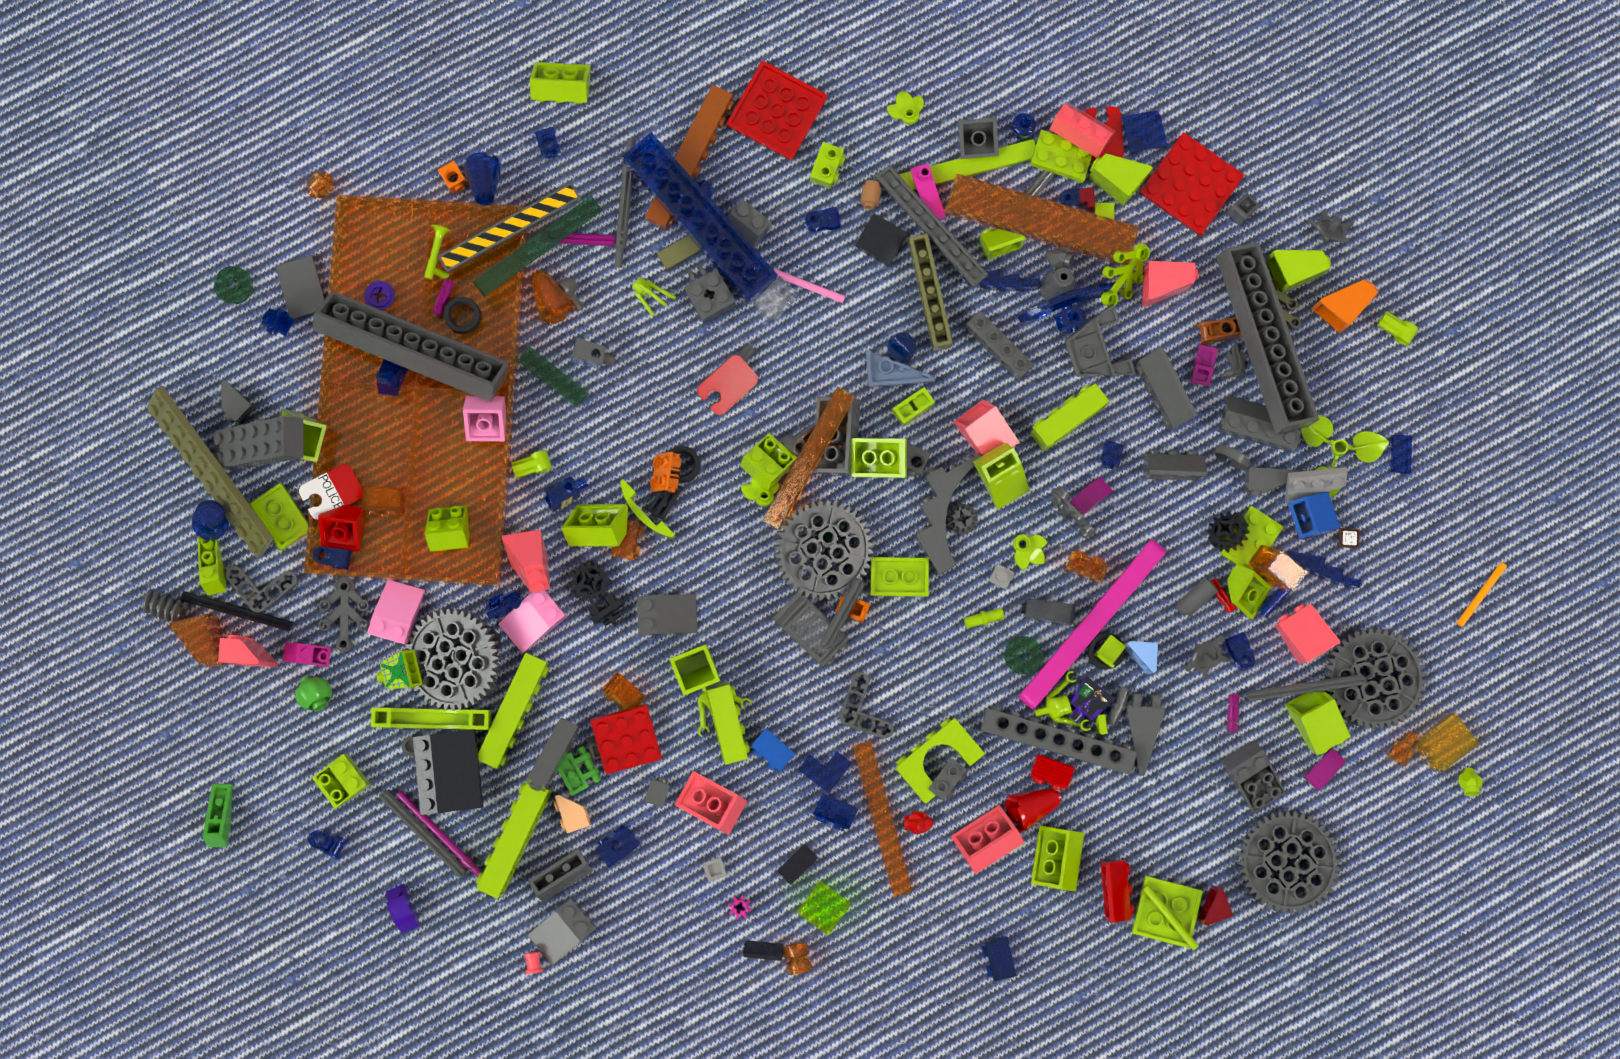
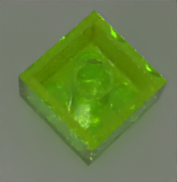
M819 879L797 909V913L829 936L852 903Z

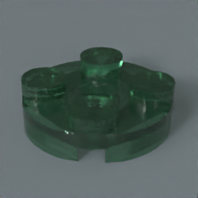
M228 266L220 270L216 275L214 291L222 301L229 305L245 302L254 292L253 280L250 274L242 268ZM234 281L235 283L238 282L237 288L235 290L233 288L229 289V287L231 286L230 282Z
M1028 636L1012 639L1004 650V661L1007 667L1016 674L1027 675L1036 671L1043 660L1040 644ZM1026 650L1028 659L1020 660L1019 651L1023 652Z

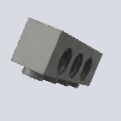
M981 311L966 324L965 329L1017 381L1021 380L1032 369L1034 364Z

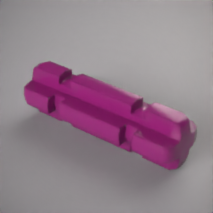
M444 279L443 288L440 289L436 301L437 305L433 309V313L439 316L444 315V307H446L449 301L450 290L454 286V282L449 279Z
M1238 694L1228 695V702H1230L1227 711V721H1229L1227 723L1228 732L1238 731V703L1240 699Z

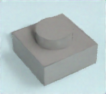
M997 564L988 582L1006 590L1014 572Z
M721 857L702 863L708 882L727 876Z

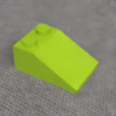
M851 438V477L907 478V439Z

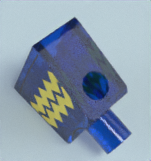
M570 476L545 488L543 497L553 513L580 498V491L587 488L588 484L584 477L574 481Z

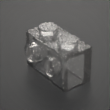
M779 276L753 303L754 308L769 322L773 319L777 320L783 314L782 310L786 306L790 307L795 302L796 291Z

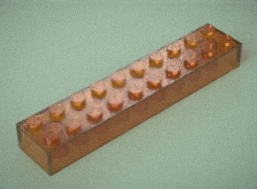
M956 174L945 214L1024 235L1026 238L1057 247L1064 246L1068 250L1122 266L1127 265L1130 259L1125 260L1123 263H1118L1113 260V255L1116 251H1132L1139 230L1138 226L960 174Z

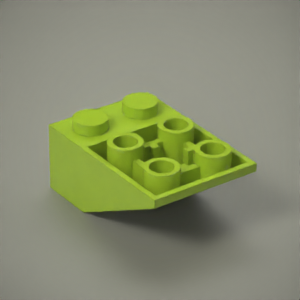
M1008 443L1001 444L973 461L997 510L1030 491L1022 463L1014 447Z

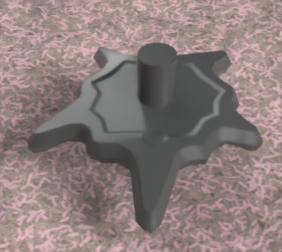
M1326 209L1323 210L1322 218H1319L1318 222L1309 219V223L1319 231L1324 242L1329 240L1344 243L1350 242V239L1346 238V230L1353 226V222L1341 224L1342 219L1339 216L1331 219Z
M1219 636L1210 642L1206 641L1201 645L1195 643L1196 650L1185 670L1189 672L1192 668H1195L1196 671H1202L1204 676H1208V670L1216 667L1218 662H1230L1231 658L1229 656L1221 654L1222 647L1219 644L1224 639V636Z

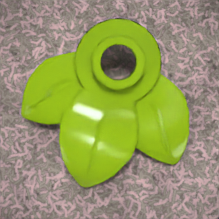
M900 91L896 96V104L887 106V112L894 119H902L908 125L915 124L919 119V112L924 107L923 98L921 96L912 98L908 92Z
M753 477L751 478V484L741 485L743 495L749 500H755L762 507L771 505L774 500V494L779 490V482L767 491ZM761 495H767L768 497L764 499Z
M1021 534L1014 539L1013 547L1016 551L1014 559L1020 569L1026 570L1029 562L1036 565L1045 563V556L1041 548L1047 544V541L1042 536L1033 535L1029 537ZM1020 541H1024L1026 543V546L1024 548L1019 546Z

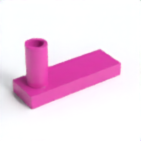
M929 163L910 169L919 198L939 220L946 218Z

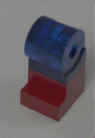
M1094 187L1064 190L1059 197L1060 207L1068 210L1073 206H1086V211L1094 210Z

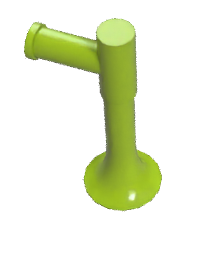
M432 225L435 230V240L424 278L432 280L433 275H436L442 279H448L449 273L436 268L442 239L451 230L439 225Z

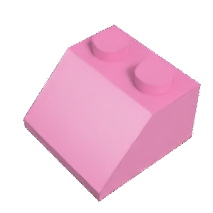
M466 396L463 406L466 441H505V397L495 396L489 402L476 396Z

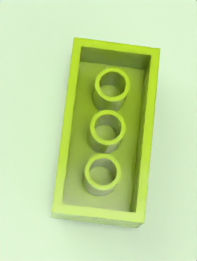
M1096 383L1092 386L1090 384L1086 385L1078 393L1079 396H1071L1065 401L1061 409L1059 406L1049 413L1046 420L1041 418L1034 424L1030 435L1043 452L1101 411L1110 402Z

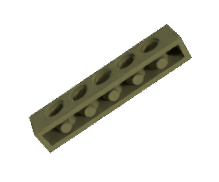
M928 233L909 237V250L932 351L951 348L953 342Z

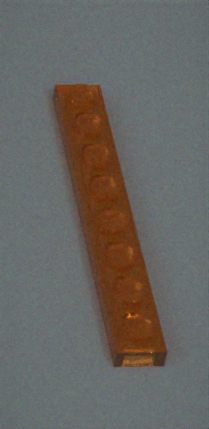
M837 386L763 521L781 530L780 524L785 523V517L788 518L856 396Z
M868 741L852 746L893 896L897 897L913 892L872 742Z

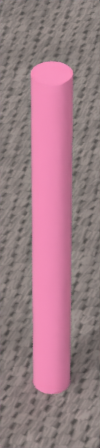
M777 269L773 272L772 276L838 302H844V295Z

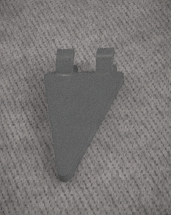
M1132 693V705H1128L1126 710L1134 751L1137 752L1139 775L1144 776L1165 709L1160 707V695H1151V707L1141 706L1142 694Z

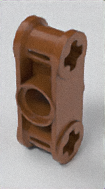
M1236 317L1206 321L1197 325V329H1200L1202 337L1200 342L1202 345L1243 338ZM1222 327H1227L1230 333L1224 332Z

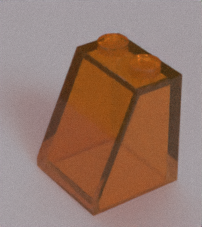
M204 614L169 623L170 628L198 664L211 668L223 666V663L218 662L220 638H223L218 616Z

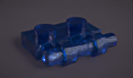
M512 590L506 594L501 593L486 600V614L488 618H500L507 612L508 608L517 609L520 607V593L517 590Z

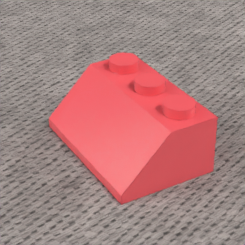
M1068 102L1062 106L1049 129L1096 158L1101 155L1116 132Z
M1000 805L951 836L975 874L1024 843L1017 828Z

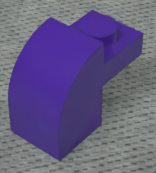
M402 884L386 891L388 899L386 904L389 913L400 932L403 934L420 926L417 911L410 903L407 887Z

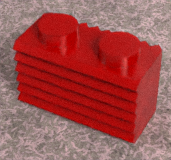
M1036 754L1029 776L1033 777L1032 781L1043 785L1044 782L1052 784L1050 788L1062 792V789H1068L1075 767Z

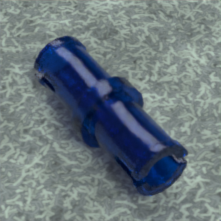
M1283 582L1273 595L1270 594L1268 596L1269 599L1257 611L1267 619L1277 606L1280 607L1282 605L1281 602L1293 591L1292 588Z

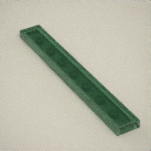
M592 195L475 279L473 283L481 294L486 297L602 212V208Z

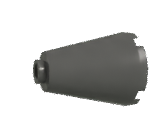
M1055 268L1043 275L1039 288L1041 296L1046 302L1061 306L1073 300L1078 286L1076 278L1069 269Z

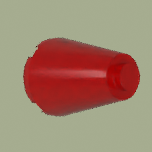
M1050 788L1010 794L1006 796L1008 800L1005 801V806L1010 820H1015L1017 824L1015 827L1018 832L1022 833L1058 808L1062 799L1058 791Z

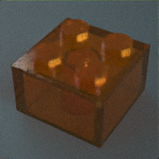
M1264 545L1258 548L1248 562L1253 567V571L1267 579L1265 582L1271 587L1275 588L1277 586L1284 591L1286 589L1295 591L1307 574L1302 567L1282 550Z

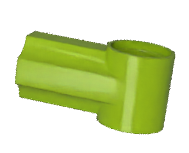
M1388 311L1383 314L1377 324L1378 327L1393 335L1394 339L1404 346H1409L1419 330L1413 323L1402 321Z
M547 450L538 451L531 454L530 457L511 462L517 479L533 473H544L552 469Z

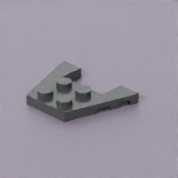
M1113 304L1064 340L1076 377L1136 375L1130 357L1111 363L1101 328L1119 322Z

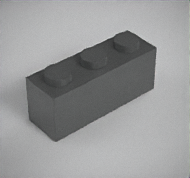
M577 849L528 880L536 896L544 903L591 873L593 869L584 854Z

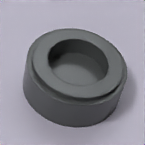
M413 736L407 737L402 742V751L408 756H415Z

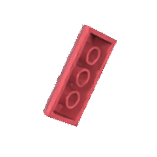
M227 635V638H220L218 662L242 666L278 668V663L261 643H256L255 639L239 635Z

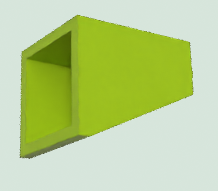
M1105 153L1102 158L1098 157L1093 162L1089 170L1091 172L1089 179L1124 206L1147 179L1153 167Z
M1275 250L1265 260L1273 279L1278 282L1282 293L1322 277L1331 268L1330 258L1324 254L1323 250Z
M282 409L281 417L303 418V458L300 459L317 462L327 425L305 414Z
M707 645L669 659L683 696L720 681Z
M1325 691L1304 693L1284 704L1308 748L1316 755L1326 753L1328 749L1342 744L1351 737L1335 699Z

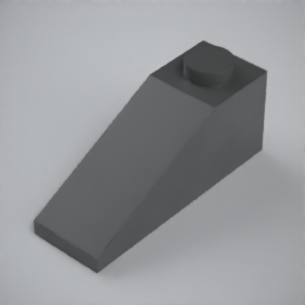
M1249 467L1245 470V492L1250 493V496H1262V493L1287 484L1288 473L1307 470Z

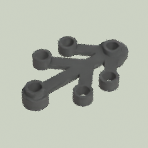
M1061 486L1053 488L1052 492L1054 494L1050 500L1056 508H1059L1062 504L1065 506L1059 511V514L1065 520L1072 516L1079 525V534L1085 539L1091 538L1096 531L1083 520L1084 516L1067 500L1070 497L1069 494Z
M342 577L335 584L336 590L326 600H322L319 603V609L323 612L330 611L331 605L340 597L341 604L326 619H322L318 623V627L322 631H328L331 625L340 617V638L336 642V647L341 652H349L353 648V641L348 638L349 616L357 623L359 630L366 631L370 625L368 620L363 619L349 605V597L357 603V608L363 612L369 610L370 603L363 600L354 591L355 584L352 579ZM344 583L348 585L346 590L341 588ZM326 602L328 604V608L324 610L322 608V605ZM363 602L367 604L365 609H361L360 606ZM363 621L366 622L365 628L360 627V624ZM323 622L328 623V627L326 629L322 628ZM342 641L347 642V646L345 648L341 647Z

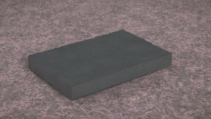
M310 255L275 266L290 319L293 321L313 315L325 300L313 256Z

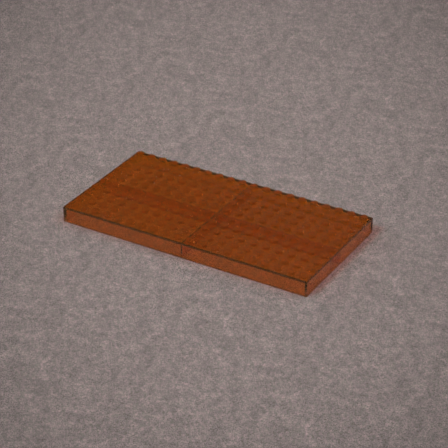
M337 195L328 295L331 291L366 304L364 300L366 288L376 281L386 282L393 288L395 300L392 303V307L387 308L384 312L509 362L506 380L495 395L505 397L506 434L505 441H466L463 406L466 396L474 395L325 335L317 421L327 426L318 461L313 463L312 480L341 465L350 466L364 493L361 499L349 504V506L363 507L364 528L359 552L321 547L319 521L313 519L309 514L304 566L305 574L501 587L504 549L502 536L505 535L528 230L449 273L448 279L454 282L453 289L450 290L449 301L456 297L464 296L472 299L481 310L482 320L480 326L470 334L461 335L455 333L447 326L444 315L439 316L433 313L434 306L437 305L436 301L440 289L443 288L444 279L433 275V279L430 280L424 278L435 240V230L432 225H439L451 230L442 239L438 254L440 255L527 206ZM437 257L436 268L446 271L439 257ZM382 291L379 295H372L378 299V303L381 298H386L383 296ZM459 305L452 312V320L458 326H467L473 321L474 312L467 305ZM311 494L310 508L318 507L321 504V497L317 494ZM467 505L470 531L468 548L430 552L425 537L429 509Z

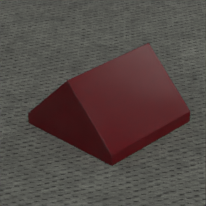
M1214 885L1211 886L1197 918L1198 922L1207 926L1233 916L1224 890Z

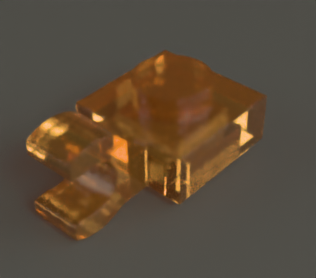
M1408 731L1403 738V742L1396 740L1387 757L1405 767L1415 752L1411 746L1416 740L1417 735Z

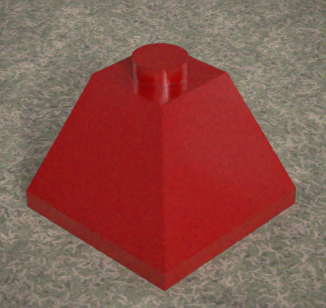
M343 505L319 514L321 547L359 552L364 528L363 507Z

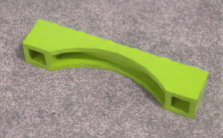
M371 708V727L489 730L492 725V710L452 711L451 709Z

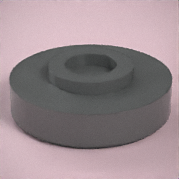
M1218 445L1214 452L1215 456L1224 463H1226L1228 457H1231L1232 459L1228 465L1240 470H1247L1251 463L1243 453L1232 447Z

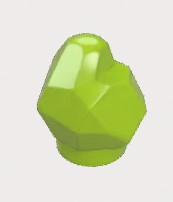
M1466 768L1459 775L1458 783L1465 796H1478L1481 794L1480 789H1482L1483 779L1476 774L1473 768Z

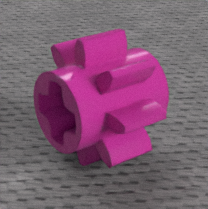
M744 895L738 900L733 896L734 904L728 903V906L732 907L729 914L735 913L737 920L739 915L747 918L745 912L752 911L747 906L751 900H743ZM739 902H742L743 907H745L741 912H737L735 907Z

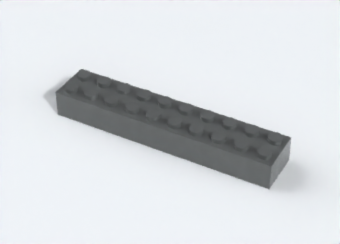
M1258 242L1226 248L1216 259L1275 434L1307 428L1317 422L1319 417L1260 244Z
M331 291L314 313V331L491 402L506 380L509 362L337 292Z

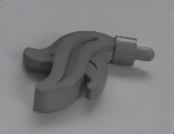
M1238 342L1231 347V354L1230 350L1227 352V359L1231 364V368L1221 374L1222 378L1239 377L1244 372L1245 359L1249 358L1247 354L1240 355Z

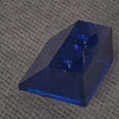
M821 793L813 815H816L815 820L824 824L827 821L834 823V828L844 832V829L849 830L858 808L825 793Z

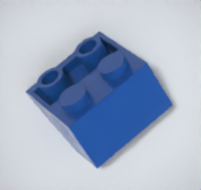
M1329 492L1310 495L1288 502L1301 540L1340 529Z

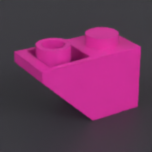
M285 642L283 662L329 667L331 648Z

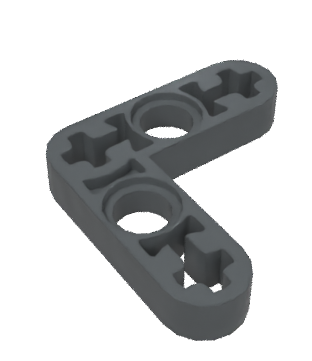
M231 566L226 571L227 580L253 612H265L299 583V577L296 573L285 571L260 591L241 567ZM232 571H239L238 577L241 580H246L240 583L238 579L232 578ZM286 576H290V577L293 576V577H294V578H292V582H293V583H292V584L286 583V584L283 586V587L286 588L285 590L282 588V586H280V585L278 584L279 581H280L281 584L285 583V582L287 581ZM246 584L252 586V592L248 595H245L242 591L243 586ZM272 587L279 589L277 597L270 596L269 591ZM263 594H265V596L269 600H271L270 602H268L267 600L262 602V608H255V606L257 605L256 600L262 601L265 599Z
M858 672L851 680L840 713V721L845 726L880 738H889L894 732L893 725L890 722L860 712L869 685V677L864 672ZM860 675H863L864 680H866V683L860 687V689L864 690L863 694L857 690H851L852 686L857 687L858 682L855 681V678H859ZM853 693L860 696V702L856 705L849 702V696ZM846 704L850 707L858 708L857 712L852 711L851 716L854 717V720H850L849 723H846L845 718H843V714H847L849 709H845ZM864 718L871 719L872 726L870 729H864L861 726V721ZM875 721H879L878 726L881 727L887 724L890 733L882 735V731L876 729V733L872 732L875 727Z

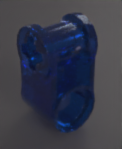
M832 207L809 212L805 217V228L809 232L841 228L839 208ZM814 219L816 225H813V223L810 222V220Z
M319 546L314 549L312 557L317 563L349 570L353 551ZM320 553H321V554H323V553L327 554L326 558H325V557L321 558V557H320Z
M1244 632L1224 640L1227 650L1239 670H1248L1255 665L1256 659ZM1248 659L1249 662L1242 664L1241 660Z
M323 829L311 832L308 837V842L312 847L338 860L341 858L340 854L344 846L348 844L346 839ZM316 833L321 834L323 837L321 844L316 843L314 840Z

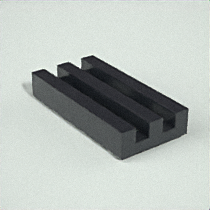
M678 485V490L662 515L659 513L672 492L667 491L658 508L654 511V507L664 491H659L647 511L664 521L684 488Z

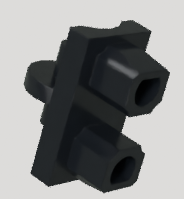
M610 593L603 598L608 605L604 610H601L597 602L588 607L592 616L590 619L594 624L608 616V619L603 621L605 627L610 623L614 627L618 625L616 620L621 617L619 611L614 615L612 613L623 607L624 604Z

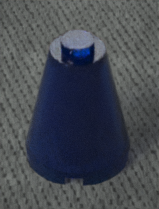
M478 152L468 156L465 164H463V170L477 204L482 206H488L494 202L502 168L501 161L497 156L493 154L488 156L485 152Z

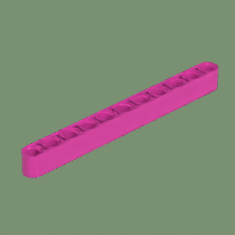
M1151 539L1021 692L1018 696L1021 701L1032 710L1042 701L1165 555L1166 549L1154 539Z

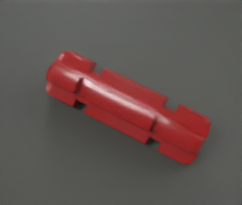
M1216 578L1212 579L1211 582L1219 590L1215 596L1222 605L1224 604V609L1227 613L1236 610L1237 607L1230 601L1231 598L1224 588L1220 587L1219 581Z

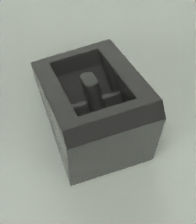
M1246 193L1231 206L1227 214L1241 226L1260 205Z

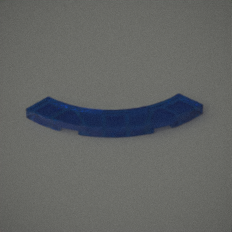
M1115 282L1099 284L1100 287L1093 289L1091 286L1064 293L1049 299L1047 305L1040 308L1037 305L1019 315L1018 320L1020 323H1033L1041 317L1068 305L1089 299L1101 298L1104 292L1110 291Z

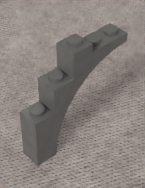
M979 454L967 456L963 459L964 463L959 466L957 463L947 468V473L943 467L937 468L935 466L927 471L928 475L924 478L935 497L929 496L922 501L923 504L920 506V509L929 522L930 527L928 528L925 525L918 529V534L915 538L927 558H929L938 576L956 566L946 538L947 508L959 482L969 471L975 468L973 461L981 457Z

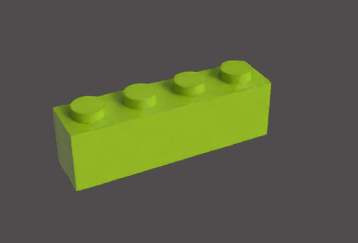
M728 681L705 687L723 762L727 765L748 759L747 753L750 750L748 742L743 740L742 734H745L743 723H739L738 716L741 713L738 704L735 705L733 697H736L734 686H730Z

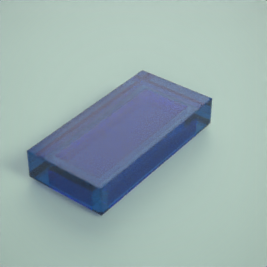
M1392 435L1390 473L1411 474L1412 436Z

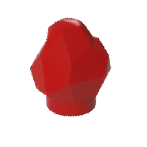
M911 811L910 815L904 816L905 830L911 831L914 834L924 833L932 828L933 819L926 813Z

